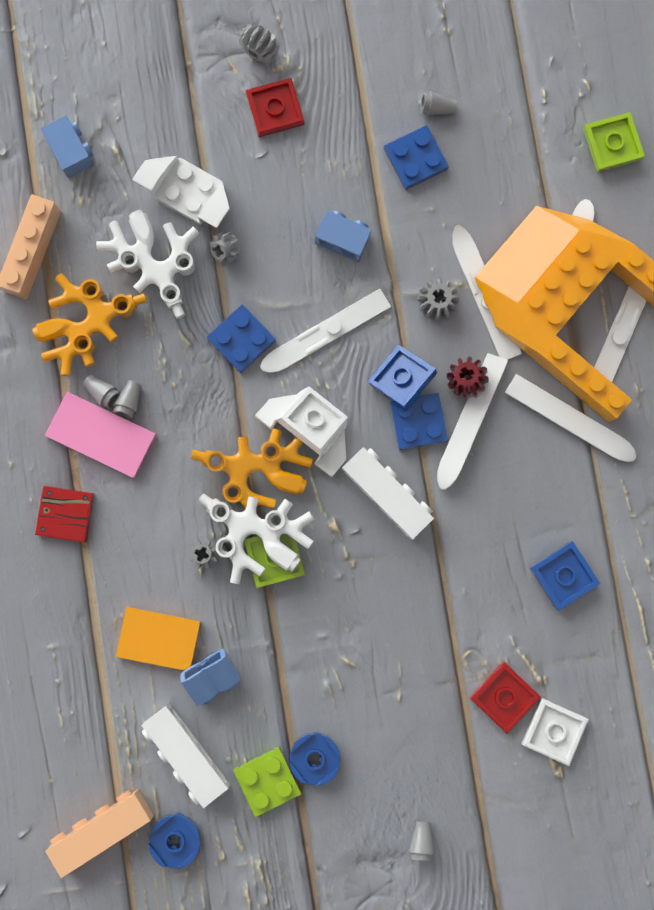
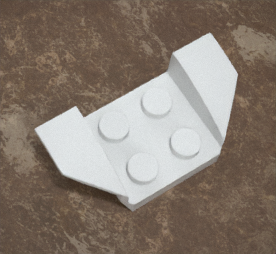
M177 156L145 160L132 179L149 189L151 195L158 202L198 225L205 221L217 228L229 211L223 182L188 161L177 158Z
M311 387L303 389L296 395L269 399L254 416L271 430L280 423L318 453L319 457L314 464L330 477L346 461L345 429L348 417Z

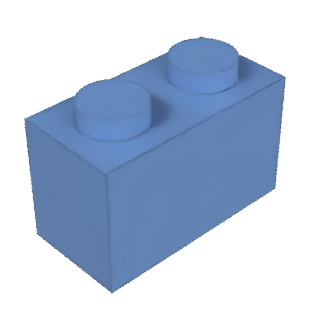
M67 115L40 128L68 178L93 166L90 159L93 153L87 142L81 143L79 136L83 134L77 123H71Z
M327 210L315 235V244L359 262L371 237L372 229L368 228L369 226L362 221L356 220L353 222L346 219V216L341 212L333 211L332 213Z

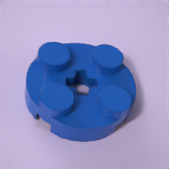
M320 732L308 733L301 736L294 743L290 752V768L293 775L300 782L307 785H324L331 781L338 772L340 764L339 749L336 743L327 735H323ZM311 753L315 755L319 753L321 755L319 759L321 763L318 766L315 763L309 764V755Z
M182 813L164 816L151 830L149 851L153 859L163 867H185L195 859L201 844L199 828L191 818L184 816ZM170 836H179L181 838L179 841L181 846L173 845L171 847L169 845Z

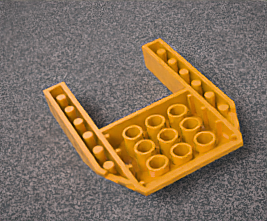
M536 206L474 279L483 294L486 306L489 307L495 327L607 422L613 421L620 416L632 399L563 342L556 334L610 271L654 307V260L632 242L589 219Z

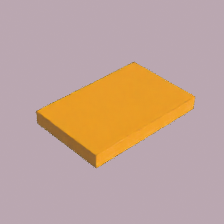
M126 607L116 657L185 671L193 663L201 621Z

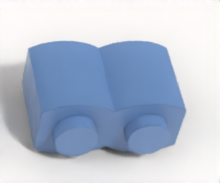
M224 649L212 653L202 662L192 665L180 674L182 685L197 706L212 702L218 693L234 689L241 680L239 671Z

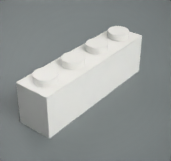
M363 447L341 470L410 540H413L434 519L430 515L433 511L423 501L420 504L413 497L415 495L414 491L407 484L402 486L396 480L397 474L389 466L384 468L378 462L380 457L371 448L367 451Z
M170 703L141 725L144 728L142 730L144 737L150 743L154 742L159 748L157 751L159 757L164 763L167 764L169 762L174 768L173 775L180 784L185 783L190 790L188 794L196 805L200 803L204 809L229 788V781Z

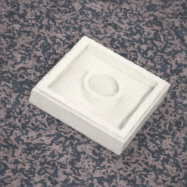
M540 698L521 744L570 766L589 719L544 698Z

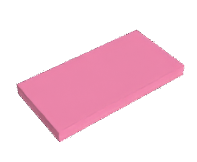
M66 392L45 436L134 479L157 435L69 392Z

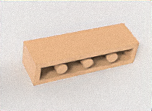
M31 194L0 273V289L4 293L25 300L28 299L61 214V210L55 202Z
M130 789L116 798L118 802L109 807L108 803L94 812L96 815L89 821L83 818L72 826L74 829L67 835L62 832L50 840L51 845L45 852L60 878H63L151 821L154 814L139 789L131 793Z

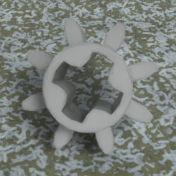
M231 232L216 234L214 236L215 240L210 243L213 257L220 260L221 263L225 260L230 263L237 259L236 254L241 252L238 238L232 235Z
M197 539V546L195 548L188 547V550L192 552V557H189L188 561L195 560L197 562L195 569H199L201 564H204L206 569H210L209 562L211 560L218 561L217 558L213 557V552H216V548L211 549L209 547L211 540H207L205 545H202L201 541ZM207 548L208 559L203 558L200 561V555L197 554L198 550Z

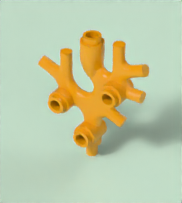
M63 273L56 276L55 280L63 288L64 293L59 297L48 300L51 309L72 302H79L85 305L88 314L85 320L78 323L56 318L36 324L37 327L33 328V333L37 342L42 341L44 343L62 336L68 338L66 345L41 353L44 363L57 358L61 359L62 376H71L72 360L75 355L82 356L85 367L94 365L92 354L95 351V342L90 338L92 334L99 332L111 343L114 342L118 335L111 329L110 321L116 316L121 318L130 317L134 310L137 309L136 306L147 303L144 293L134 297L132 294L127 296L119 294L112 299V302L102 301L103 289L95 280H85L78 287L74 286ZM93 290H96L94 295H90ZM123 305H127L125 310H121ZM88 343L87 348L82 349L83 344Z
M272 429L269 441L262 444L260 454L258 455L250 451L248 437H238L239 451L234 456H226L219 451L206 450L204 453L193 449L190 458L202 462V466L208 467L212 471H225L229 475L230 481L223 486L222 494L228 502H240L244 509H246L249 496L259 498L257 506L274 509L276 499L255 494L248 488L247 478L252 472L260 471L264 473L268 481L281 491L294 495L298 493L303 494L306 480L302 479L303 477L283 471L280 468V464L282 461H288L310 468L313 461L312 458L298 453V449L304 442L297 437L288 446L282 447L279 443L282 431ZM272 446L274 448L273 455L268 456L266 450L268 447ZM214 456L220 458L218 465H212L211 459ZM231 487L237 490L234 496L228 495V490Z

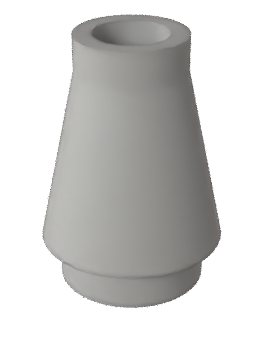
M432 91L423 93L420 104L421 113H425L426 116L455 114L457 100Z
M93 375L88 376L83 383V387L88 390L101 407L112 408L120 395L117 387L99 380Z
M127 381L126 386L113 404L115 407L113 412L116 415L132 419L133 415L137 414L139 392L141 389L139 383Z
M416 821L409 850L411 852V859L432 861V854L435 853L431 822Z

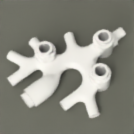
M137 210L129 215V224L137 240L136 244L132 246L128 245L118 221L109 223L114 239L112 241H97L96 248L97 251H113L118 253V259L107 264L110 273L120 269H124L128 273H134L141 269L142 276L133 286L134 289L141 293L149 284H155L160 289L161 298L168 306V309L173 310L176 319L184 317L185 313L181 306L183 304L182 294L178 286L174 284L173 277L177 272L183 276H188L194 272L195 263L187 249L189 244L200 233L192 227L185 235L178 236L172 222L164 224L163 228L171 244L172 252L165 261H156L151 256L154 232L146 213H143L142 210ZM134 260L133 264L127 265L129 261ZM184 263L189 264L187 267H181ZM171 294H176L175 298L168 299Z
M204 493L198 500L207 508L206 511L214 521L224 522L229 528V534L217 541L216 551L221 557H229L231 559L233 570L230 582L234 584H240L244 569H250L259 577L266 569L250 558L243 549L245 538L251 534L261 537L268 556L277 565L286 571L290 570L293 572L301 559L298 558L297 553L280 542V536L287 534L309 549L314 541L302 533V528L315 520L310 511L295 520H289L287 513L293 504L284 499L277 510L270 511L265 519H261L256 513L259 498L249 496L246 509L243 512H236L228 502H221L217 498L213 500ZM222 507H224L226 510V514L224 516L220 514V509ZM277 515L281 518L279 525L274 522V518ZM227 542L232 545L231 551L226 549Z

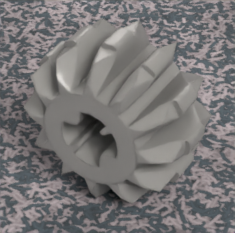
M255 23L248 24L241 32L238 40L239 46L243 49L244 53L257 62L260 61L262 64H270L277 56L280 48V43L275 35Z
M437 278L435 285L433 281L428 280L427 287L422 286L420 288V292L423 295H419L417 301L423 303L419 307L420 311L428 310L427 318L433 313L435 314L436 321L440 319L441 314L447 319L450 316L449 311H456L457 307L454 304L459 302V297L453 296L456 294L457 288L449 289L450 281L442 285L441 278ZM437 295L442 297L439 303L434 301Z

